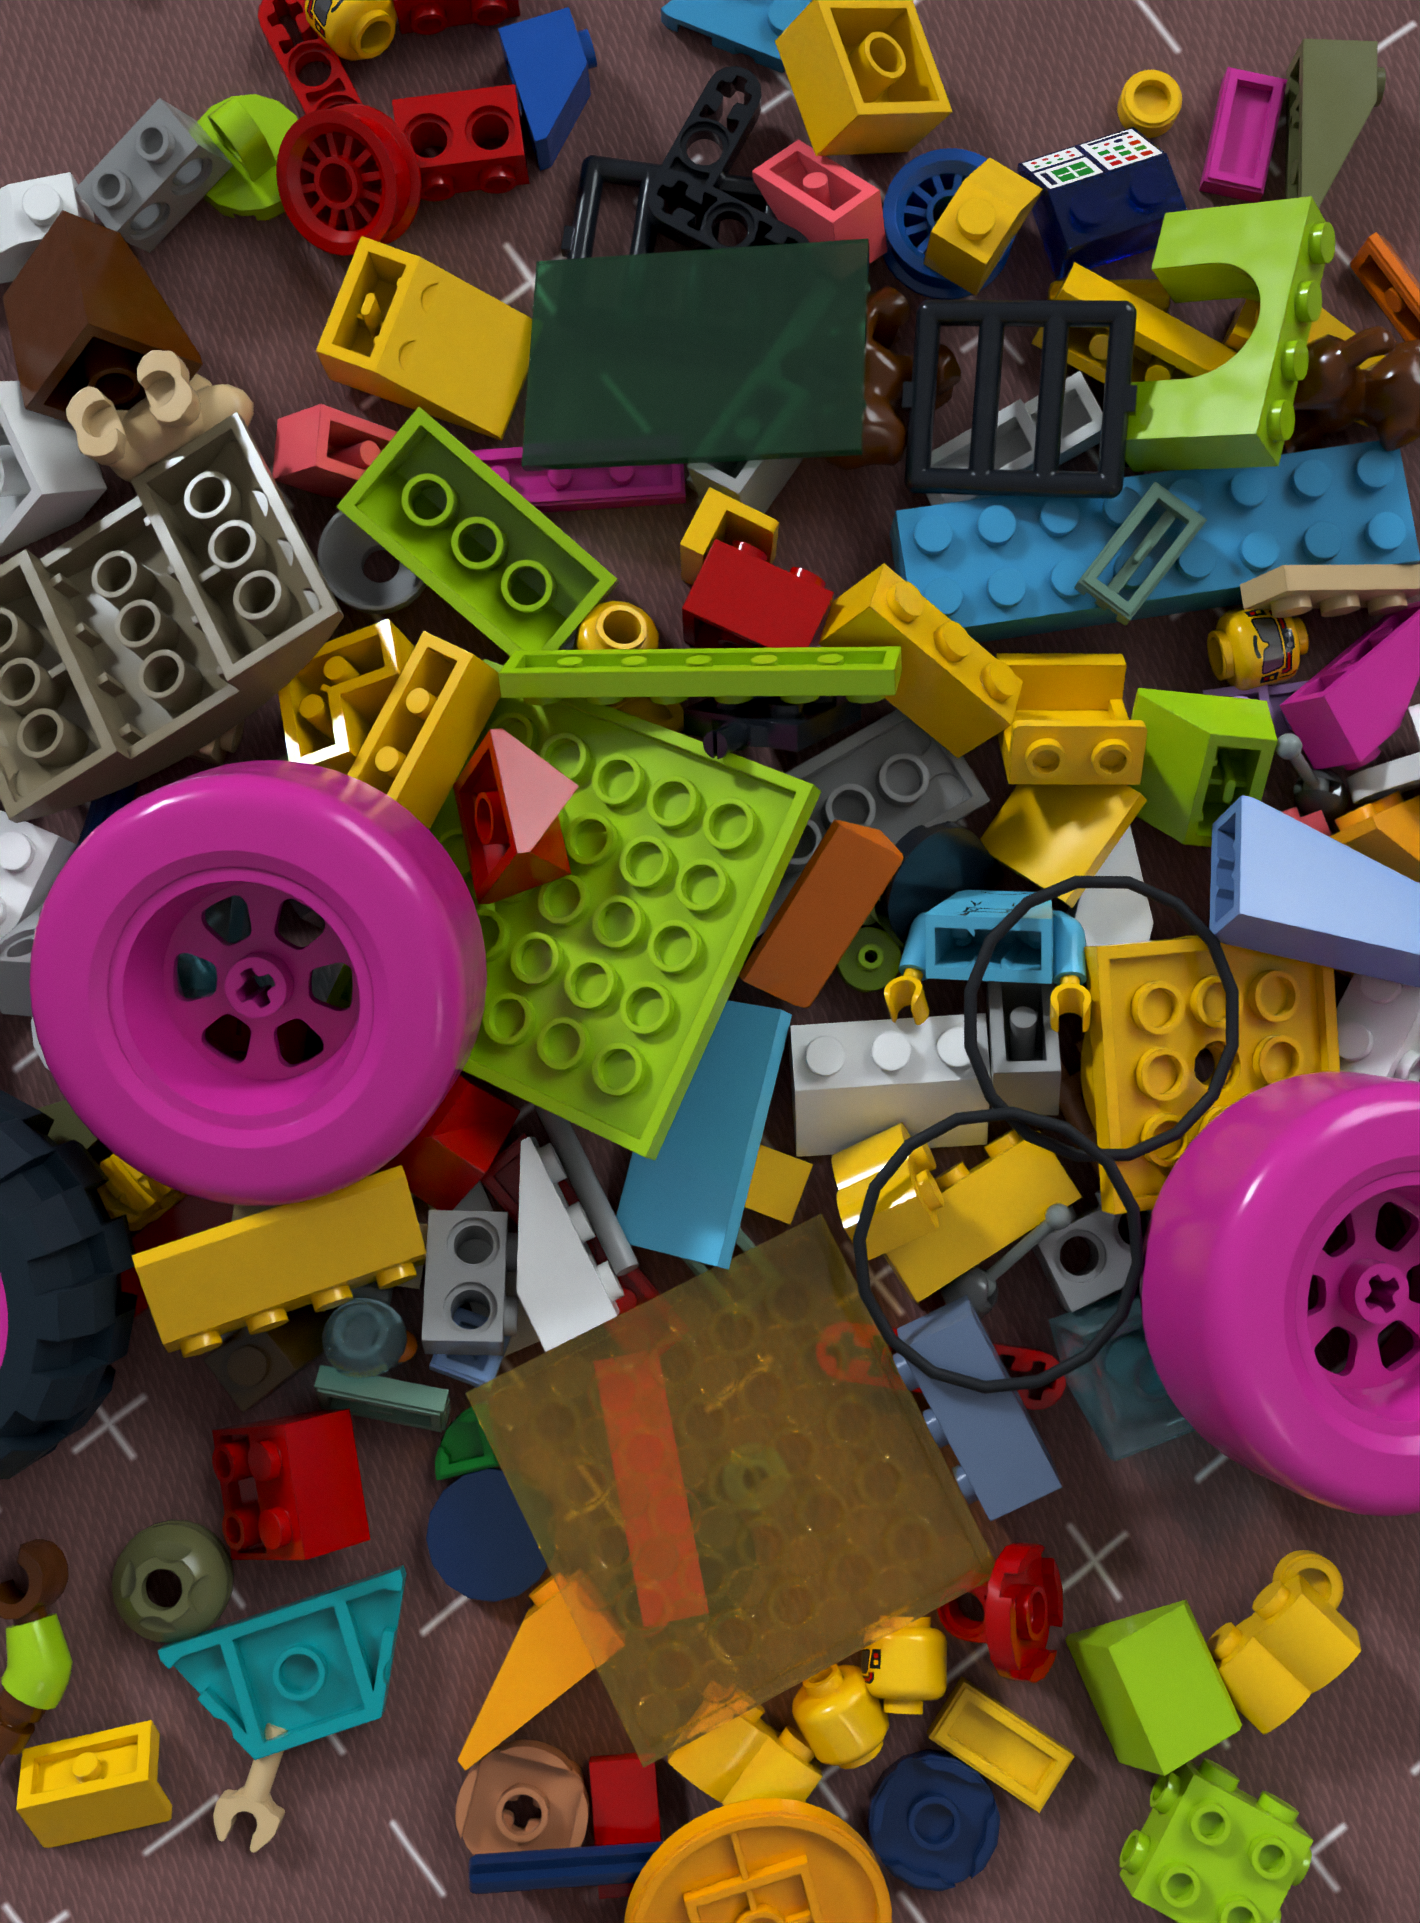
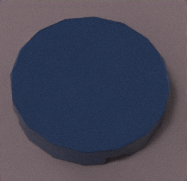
M492 1467L463 1474L443 1490L430 1512L426 1541L432 1565L448 1586L467 1598L496 1602L519 1596L540 1580L553 1558L557 1526L552 1502L536 1481L516 1469Z
M925 1749L903 1755L882 1772L870 1794L867 1822L874 1849L891 1875L913 1888L943 1891L956 1887L955 1883L962 1882L969 1876L972 1879L986 1867L998 1844L1000 1815L992 1789L981 1773L950 1752Z

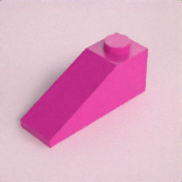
M1420 601L1407 604L1408 607L1402 611L1385 615L1279 705L1293 732L1301 739L1302 748L1314 770L1342 765L1345 770L1360 768L1378 757L1381 752L1378 746L1400 728L1420 677Z

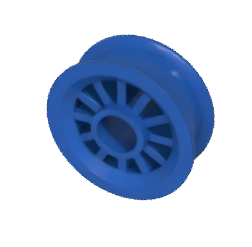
M944 148L926 152L905 164L894 176L888 187L883 204L887 252L882 256L895 278L915 293L940 300L960 299L973 295L925 266L923 262L930 233L936 224L935 221L941 217L964 179L987 160V158L980 154L957 148ZM1016 235L980 291L991 284L1003 270Z

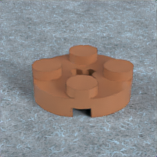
M522 1739L509 1743H500L471 1767L462 1784L455 1812L456 1827L460 1839L463 1836L465 1845L473 1856L486 1853L581 1847L587 1830L590 1809L589 1796L584 1784L582 1769L562 1751L541 1741ZM521 1794L532 1797L533 1805L540 1808L542 1812L541 1818L530 1817L526 1827L514 1825V1813L505 1809V1803L508 1800L517 1801Z

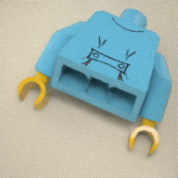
M962 890L956 892L931 910L920 913L910 926L898 967L899 972L903 976L894 978L884 988V997L892 1022H896L898 1013L902 1008L911 1005L915 1024L921 1025L929 1017V1007L921 982L928 979L968 980L985 937L1024 897L1035 892ZM1049 900L1032 907L996 944L982 981L1052 984L1054 981L1058 986L1051 992L1050 996L1051 1028L1055 1032H1059V1016L1064 1013H1075L1082 1018V1032H1086L1089 1029L1091 995L1082 986L1087 980L1084 947H1086L1085 931L1081 923L1062 911L1052 910V901Z

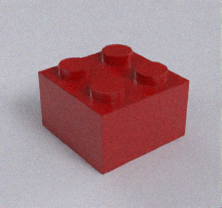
M715 539L682 607L683 641L697 648L818 647L832 605L834 592L825 589V581L808 570L792 567L788 572L766 562V554L751 544L734 540L731 545Z

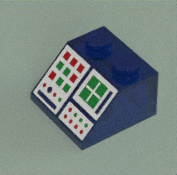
M1134 127L1018 163V174L1043 189L1041 196L1032 208V213L1056 280L1066 277L1074 262L1089 270L1157 248L1165 213L1187 210L1167 153Z

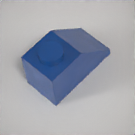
M569 7L498 28L506 69L511 84L516 86L519 109L540 171L552 167L591 95L588 69L597 67L596 55L587 28L580 31L576 30Z

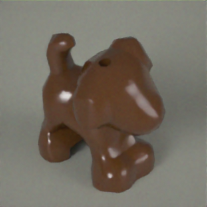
M886 286L877 290L869 296L850 320L836 323L824 333L817 343L791 352L781 364L784 381L796 387H801L803 377L807 372L818 370L824 378L836 383L843 389V392L829 397L817 410L813 421L814 437L818 450L828 463L843 470L857 469L869 465L894 466L906 455L908 432L904 423L894 411V408L902 402L903 383L911 382L913 355H896L888 349L900 341V337L896 334L898 328L910 319V307L907 299L895 288ZM940 344L935 410L950 401L953 387L961 379V369L954 353L943 344Z
M1375 326L1361 330L1346 341L1327 334L1307 344L1309 355L1308 370L1305 378L1298 381L1293 402L1295 411L1294 431L1291 438L1284 441L1288 453L1327 448L1325 436L1348 428L1353 421L1363 420L1378 435L1379 442L1386 451L1397 450L1420 438V339L1397 343L1390 330ZM1389 353V355L1366 369L1359 367L1368 358Z

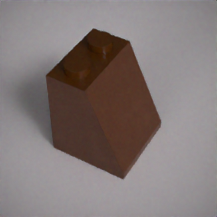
M64 210L56 218L2 297L26 410L69 423L66 416V408L72 397L79 390L87 386L101 391L113 402L116 410H130L146 397L144 388L137 380V367L142 357L151 350L172 351L178 355L189 370L190 380L203 365L201 355L119 232Z

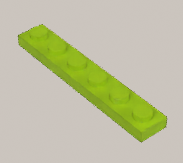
M901 646L515 650L499 671L498 676L501 698H523V701L529 705H547L555 703L561 698L586 697L588 703L595 705L614 704L622 701L625 697H650L651 702L662 705L680 703L689 697H714L715 701L722 704H740L750 701L754 696H780L781 701L790 704L809 703L818 699L819 696H846V699L850 702L864 704L878 702L889 695H896L902 673Z

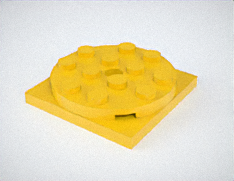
M1198 935L1084 947L1087 990L1091 995V1018L1089 1029L1085 1032L1082 1043L1081 1083L1087 1112L1097 1132V1146L1101 1149H1127L1172 1129L1208 1091L1226 1045V992L1209 949ZM1220 943L1239 990V1047L1219 1098L1181 1139L1134 1160L1115 1161L1140 1211L1153 1210L1161 1188L1179 1157L1201 1130L1228 1106L1249 1093L1277 1081L1304 1074L1340 1072L1334 968ZM1207 1048L1214 1058V1070L1211 1076L1201 1083L1195 1075V1059L1202 1049ZM1099 1164L1102 1211L1113 1215L1127 1213L1103 1166Z

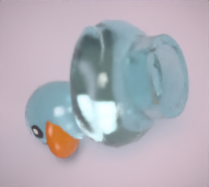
M355 1298L343 1304L331 1314L325 1323L322 1333V1348L327 1360L336 1368L338 1373L351 1378L362 1379L387 1372L390 1368H394L402 1362L411 1359L418 1347L415 1336L406 1330L402 1317L394 1308L370 1298Z

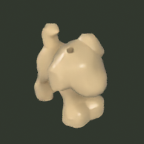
M151 350L142 357L137 367V380L144 388L146 397L130 410H116L110 399L97 388L90 386L79 390L72 397L66 408L67 420L76 430L79 451L101 465L110 466L120 478L130 483L132 479L235 412H238L244 419L247 427L250 425L254 415V404L243 390L229 384L212 385L209 380L197 373L190 380L189 370L183 360L172 351Z

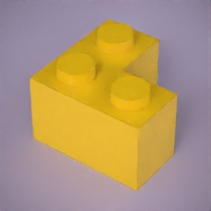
M389 618L326 642L313 659L278 692L289 761L309 763L336 770L346 775L348 774L415 648Z

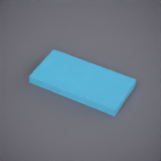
M727 1000L656 1160L648 1159L632 1152L616 1214L630 1245L729 1270L792 1014L781 1009Z

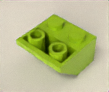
M1146 688L1137 689L1131 720H1142L1147 728L1140 785H1128L1140 792L1147 800L1137 814V817L1182 844L1211 847L1212 824L1241 795L1253 797L1259 801L1262 800L1277 744V737L1268 703L1264 700Z

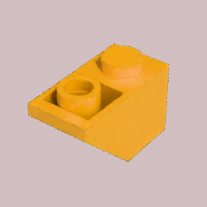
M1397 791L1334 820L1340 832L1330 836L1331 838L1416 882L1420 881V795L1404 802L1400 792Z

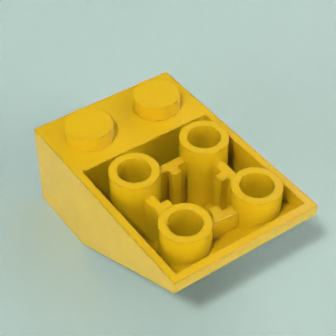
M361 236L316 348V353L330 380L414 410L421 407L430 416L502 441L545 331V326L420 256Z

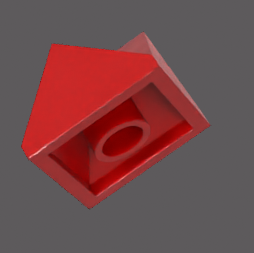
M503 728L490 729L453 785L478 905L491 904L571 874L558 814L579 786Z
M462 1070L457 1081L419 1135L399 1155L378 1171L382 1172L402 1165L411 1193L436 1210H453L486 1174L521 1111Z

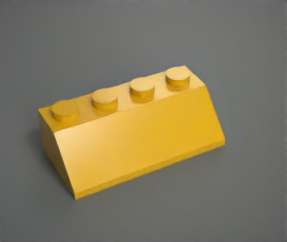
M402 1165L367 1176L353 1185L326 1196L299 1203L283 1204L131 1256L163 1346L168 1353L181 1349L183 1358H187L218 1348L223 1344L221 1335L246 1326L250 1335L277 1328L289 1321L286 1312L313 1304L315 1312H320L345 1304L353 1299L352 1289L377 1281L379 1289L382 1290L408 1282L417 1277L415 1267L425 1264L426 1249L406 1175Z

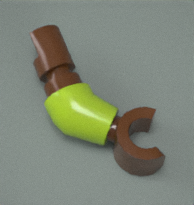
M34 1539L20 1544L17 1563L25 1569L29 1578V1587L26 1594L16 1587L13 1579L0 1582V1617L3 1619H13L14 1623L5 1628L7 1669L1 1677L4 1688L0 1693V1765L7 1754L17 1755L22 1753L35 1731L33 1723L39 1722L46 1710L56 1708L64 1695L71 1676L73 1661L57 1613L47 1614L46 1607L55 1603L65 1590L69 1579L68 1563L63 1551L54 1542L44 1539Z

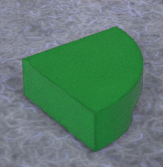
M488 1399L465 1409L452 1421L445 1431L436 1454V1480L488 1469L502 1464Z

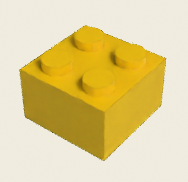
M812 0L775 40L816 156L909 152L953 112L913 0Z

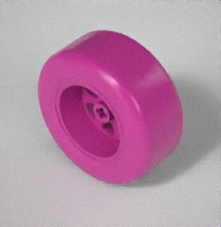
M253 760L226 764L201 771L140 796L114 812L86 837L56 877L44 901L32 945L29 985L31 1010L36 1034L46 1064L60 1092L74 1113L112 1153L140 1173L162 1185L191 1196L242 1206H274L299 1203L326 1196L353 1185L386 1165L419 1135L457 1081L470 1057L479 1033L485 1008L487 968L482 928L467 885L445 848L432 832L409 810L371 785L336 770L301 762ZM236 895L240 896L247 904L252 930L251 934L245 939L230 943L224 940L207 923L205 913L209 907L218 901ZM287 899H294L309 907L325 921L323 933L305 947H298L279 934L278 924L283 903ZM189 953L214 964L217 971L215 993L193 999L184 996L178 974V957L180 954ZM334 963H344L351 968L353 992L350 1007L339 1008L323 1002L313 995L312 972L315 968ZM269 974L273 978L275 985L273 987L265 985L260 988L254 977L256 975L260 977ZM230 1014L248 1025L251 1030L248 1051L244 1060L226 1050L206 1032L208 1026L222 1015ZM301 1019L321 1037L323 1050L307 1060L290 1064L281 1055L277 1029L278 1026L287 1021Z
M1319 1072L1299 1075L1271 1083L1244 1096L1211 1120L1179 1157L1158 1195L1144 1238L1145 1264L1139 1285L1141 1319L1152 1362L1168 1396L1181 1415L1202 1438L1220 1453L1241 1466L1329 1508L1374 1516H1400L1420 1513V1082L1355 1072ZM1386 1202L1396 1207L1407 1231L1391 1249H1387L1379 1244L1375 1237L1379 1210ZM1345 1218L1348 1233L1347 1241L1338 1250L1328 1255L1322 1249L1335 1228ZM1412 1268V1279L1409 1292L1407 1273ZM1312 1275H1315L1317 1278L1318 1303L1314 1308L1308 1310L1310 1282ZM1394 1321H1398L1399 1323L1395 1331L1379 1350V1333ZM1333 1327H1340L1350 1337L1347 1363L1339 1373L1330 1372L1319 1365L1314 1352L1316 1345Z

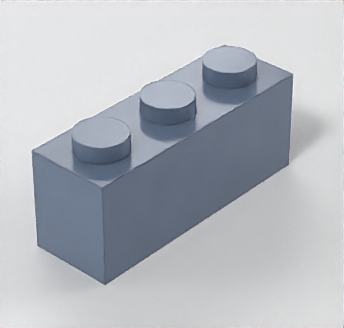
M968 1295L897 1328L898 1337L936 1367L985 1381L1010 1378ZM899 1353L893 1355L897 1370L907 1389L912 1391L920 1387L930 1406L922 1414L937 1446L942 1448L950 1444L960 1463L952 1467V1471L964 1498L969 1505L979 1500L990 1522L1062 1488L1055 1463L1017 1390L987 1394L931 1379Z

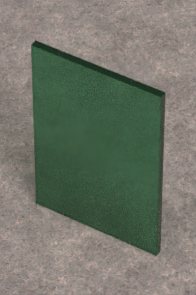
M854 239L537 261L534 303L532 305L533 317L526 412L523 420V469L525 471L863 455L864 410L867 407L865 401L868 293L870 292V284L868 283L869 240Z

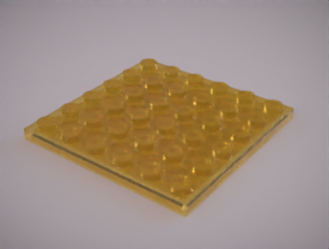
M822 1213L733 1257L729 1270L715 1266L466 1392L643 1768L990 1579L995 1560L927 1427L911 1391L907 1389L897 1370L888 1345L885 1343L859 1296L858 1285Z

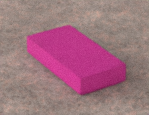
M1227 67L1222 78L1199 191L1254 203L1260 201L1265 190L1287 79Z

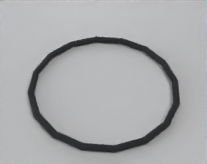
M1073 876L1024 897L985 937L964 989V1048L985 1100L994 1109L1009 1107L996 1093L977 1046V991L996 944L1032 907L1077 888L1129 889L1172 908L1207 945L1226 992V1045L1208 1091L1172 1129L1127 1149H1102L1114 1161H1131L1181 1139L1219 1098L1239 1047V990L1219 939L1180 898L1131 876ZM1012 1119L1005 1120L1027 1142L1075 1162L1096 1161L1082 1149L1074 1148L1036 1132L1026 1123Z
M1016 1107L955 1113L905 1140L869 1184L853 1236L858 1293L885 1343L929 1378L984 1394L1041 1388L1092 1361L1128 1318L1145 1264L1140 1208L1114 1159L1070 1123ZM1012 1119L1063 1134L1103 1166L1127 1210L1132 1263L1116 1312L1083 1351L1038 1375L985 1381L934 1366L895 1335L871 1291L866 1237L880 1190L913 1150L959 1125Z

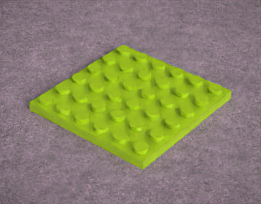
M483 660L497 672L503 667V665L490 660ZM500 696L458 777L490 729L503 728L576 783L579 787L558 814L571 874L494 903L478 905L453 787L451 788L430 831L450 855L472 896L482 928L487 968V987L482 1021L474 1047L463 1071L645 1158L656 1160L821 791L814 784L733 753H728L721 759H717V756L711 758L705 752L702 741L607 705L590 704L586 701V697L561 698L559 701L547 705H529L523 701V698H501ZM346 964L343 965L326 1002L339 1008L350 1007L352 1001V971Z

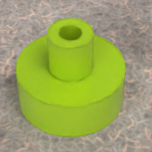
M873 927L860 928L837 964V971L844 983L854 990L860 992L879 991L888 982L893 980L899 971L898 967L901 960L899 947L888 933L881 929ZM865 954L873 955L875 961L872 963L866 961Z

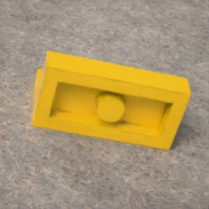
M709 487L680 542L681 580L691 585L694 584L715 539L731 545L734 540L751 544L764 552L767 556L766 562L772 564L776 557L779 522Z
M148 1720L33 1746L22 1751L16 1811L44 1848L57 1847L158 1824L172 1819V1804L157 1781L160 1733L153 1721Z

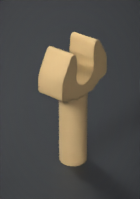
M267 1723L265 1738L267 1740L288 1732V1730ZM284 1751L253 1760L245 1786L238 1790L227 1789L219 1797L213 1813L214 1825L219 1841L222 1842L226 1839L236 1822L237 1813L242 1811L253 1814L257 1822L256 1831L252 1835L251 1852H257L276 1834L282 1823L285 1810L273 1801L270 1791Z

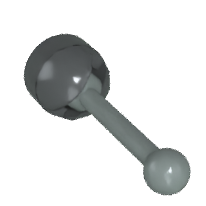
M1292 733L1281 735L1277 739L1275 751L1282 759L1290 760L1300 775L1293 790L1294 801L1300 812L1305 816L1322 810L1326 822L1339 817L1346 809L1349 801V792L1341 777L1329 769H1311L1301 754V739ZM1329 786L1334 787L1333 793L1329 792Z
M1061 1203L1049 1206L1045 1213V1220L988 1270L973 1267L943 1286L941 1294L945 1303L949 1304L968 1295L980 1320L985 1317L997 1303L999 1289L996 1280L1054 1229L1062 1230L1068 1227L1072 1220L1070 1209Z

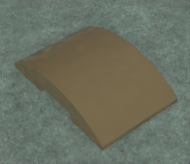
M235 412L132 479L131 483L138 496L39 559L30 551L24 549L0 565V800L9 820L20 823L93 801L143 780L211 743L242 722L285 687L313 659L343 619L344 615L244 419L238 412Z

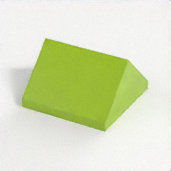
M1187 1599L1072 1633L1066 1637L1065 1641L1119 1763L1165 1776L1240 1731L1242 1727L1241 1720Z

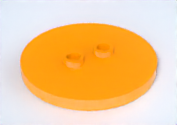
M759 1798L739 1801L711 1810L693 1819L666 1839L652 1854L636 1879L628 1899L624 1923H892V1907L884 1876L872 1850L849 1824L829 1811L809 1803L781 1798Z

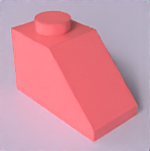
M798 139L752 170L754 183L777 219L807 237L812 246V265L840 284L887 252L880 190L830 158L816 156L813 148Z
M323 404L284 416L277 420L272 476L277 482L323 497L344 498L398 431Z

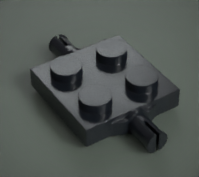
M754 696L753 699L744 703L722 704L715 701L714 697H709L683 709L684 734L704 737L703 747L705 752L711 758L717 756V759L723 758L730 752L742 751L748 747H769L798 752L861 720V703L850 702L846 699V696H819L815 701L803 704L785 703L780 700V696Z

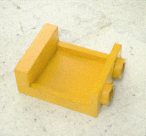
M996 653V659L1006 663L1014 674L1023 681L1012 725L997 734L1008 784L1140 785L1147 728L1142 720H1129L1122 700L1127 666L1123 654Z

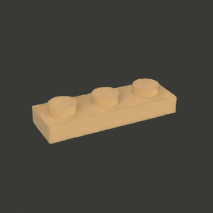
M1420 564L1282 565L1240 584L1244 610L1271 609L1274 618L1297 616L1314 608H1320L1322 617L1345 615L1355 612L1360 608H1368L1369 616L1388 615L1406 609L1408 607L1407 599L1420 594Z

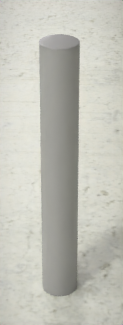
M535 1105L534 1108L616 1277L632 1272L640 1264L570 1121Z

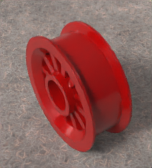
M344 104L332 109L316 110L298 119L289 128L282 140L276 164L279 196L284 210L294 227L315 247L335 255H354L361 236L387 245L400 238L412 224L421 199L422 182L420 166L408 137L399 125L385 113L363 104ZM346 171L349 173L352 181V190L346 180Z

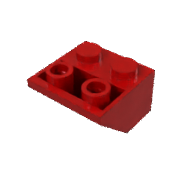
M350 1408L311 1411L212 1430L215 1447L212 1455V1464L215 1475L220 1481L225 1513L222 1520V1530L224 1538L230 1546L232 1560H308L371 1540Z

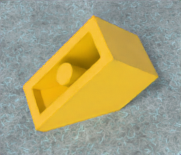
M988 158L964 179L933 227L923 264L977 296L1038 201L1043 189L994 159Z

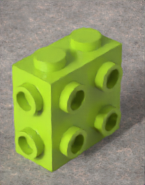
M1203 1758L1200 1766L1188 1761L1169 1774L1158 1777L1150 1795L1149 1803L1152 1810L1142 1830L1136 1829L1132 1831L1122 1848L1119 1858V1866L1122 1869L1119 1875L1132 1897L1178 1923H1280V1907L1291 1885L1297 1886L1300 1884L1308 1872L1312 1858L1310 1847L1314 1840L1297 1823L1296 1819L1299 1812L1290 1804L1262 1790L1259 1798L1256 1799L1237 1788L1240 1779L1221 1765Z

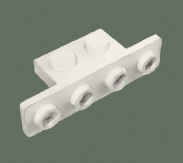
M1354 973L1336 1009L1340 1072H1355L1419 1081L1420 988Z

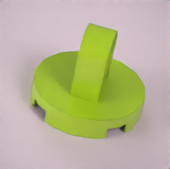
M257 94L231 96L211 106L197 122L233 166L204 195L205 201L222 215L235 218L234 214L240 216L255 215L257 221L269 220L284 213L285 210L277 187V156L282 140L289 128L298 120L297 116L279 101Z

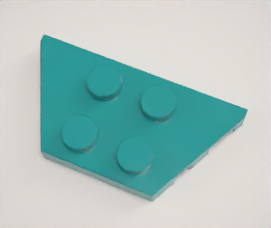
M401 1565L201 1632L188 1639L165 1644L158 1650L160 1660L168 1669L174 1666L200 1693L197 1700L214 1718L221 1719L230 1726L233 1738L254 1760L379 1719L383 1716L386 1709L407 1576L405 1567ZM267 1723L288 1730V1732L267 1740L265 1738Z

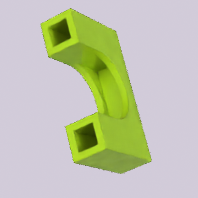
M1312 196L1165 213L1151 269L1173 302L1186 303L1245 298L1260 302V313L1257 324L1245 345L1237 354L1217 369L1187 379L1131 382V385H1137L1138 396L1136 416L1129 415L1125 462L1133 472L1279 466L1284 441L1289 440L1294 431L1295 411L1293 402L1298 381L1305 378L1308 370L1309 355L1307 341L1311 324L1318 320L1322 309L1320 285L1325 263L1332 261L1335 252V232L1330 222L1325 221Z

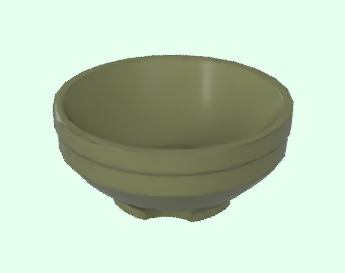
M171 1519L157 1522L143 1529L132 1538L118 1557L112 1577L114 1604L121 1618L130 1629L144 1638L165 1643H175L206 1631L220 1618L228 1606L234 1582L232 1561L225 1545L213 1532L204 1526L188 1520ZM167 1569L179 1577L182 1584V1594L176 1605L161 1607L154 1604L148 1598L146 1582L152 1571Z

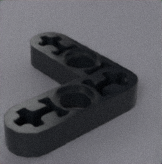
M739 66L725 67L717 71L708 81L650 184L647 193L649 220L654 229L665 237L769 291L779 294L793 293L805 285L811 273L813 254L812 246L807 237L798 230L719 190L758 121L762 98L761 85L752 72ZM736 91L742 92L744 94V104L736 103L727 116L726 128L719 123L723 114V96L731 98ZM701 139L714 141L722 150L721 157L710 165L696 164L687 154L688 148L692 143ZM678 194L685 196L687 210L677 208L672 215L665 213L663 199L673 201ZM707 206L709 209L705 212L701 230L697 231L695 230L696 216L702 218L703 209ZM733 219L744 225L747 230V236L742 243L736 246H725L714 239L712 235L713 228L723 220ZM761 234L764 236L763 250L758 248L756 259H751L749 257L754 253L757 237ZM786 250L795 254V266L787 265L782 272L774 269L773 256L781 258Z

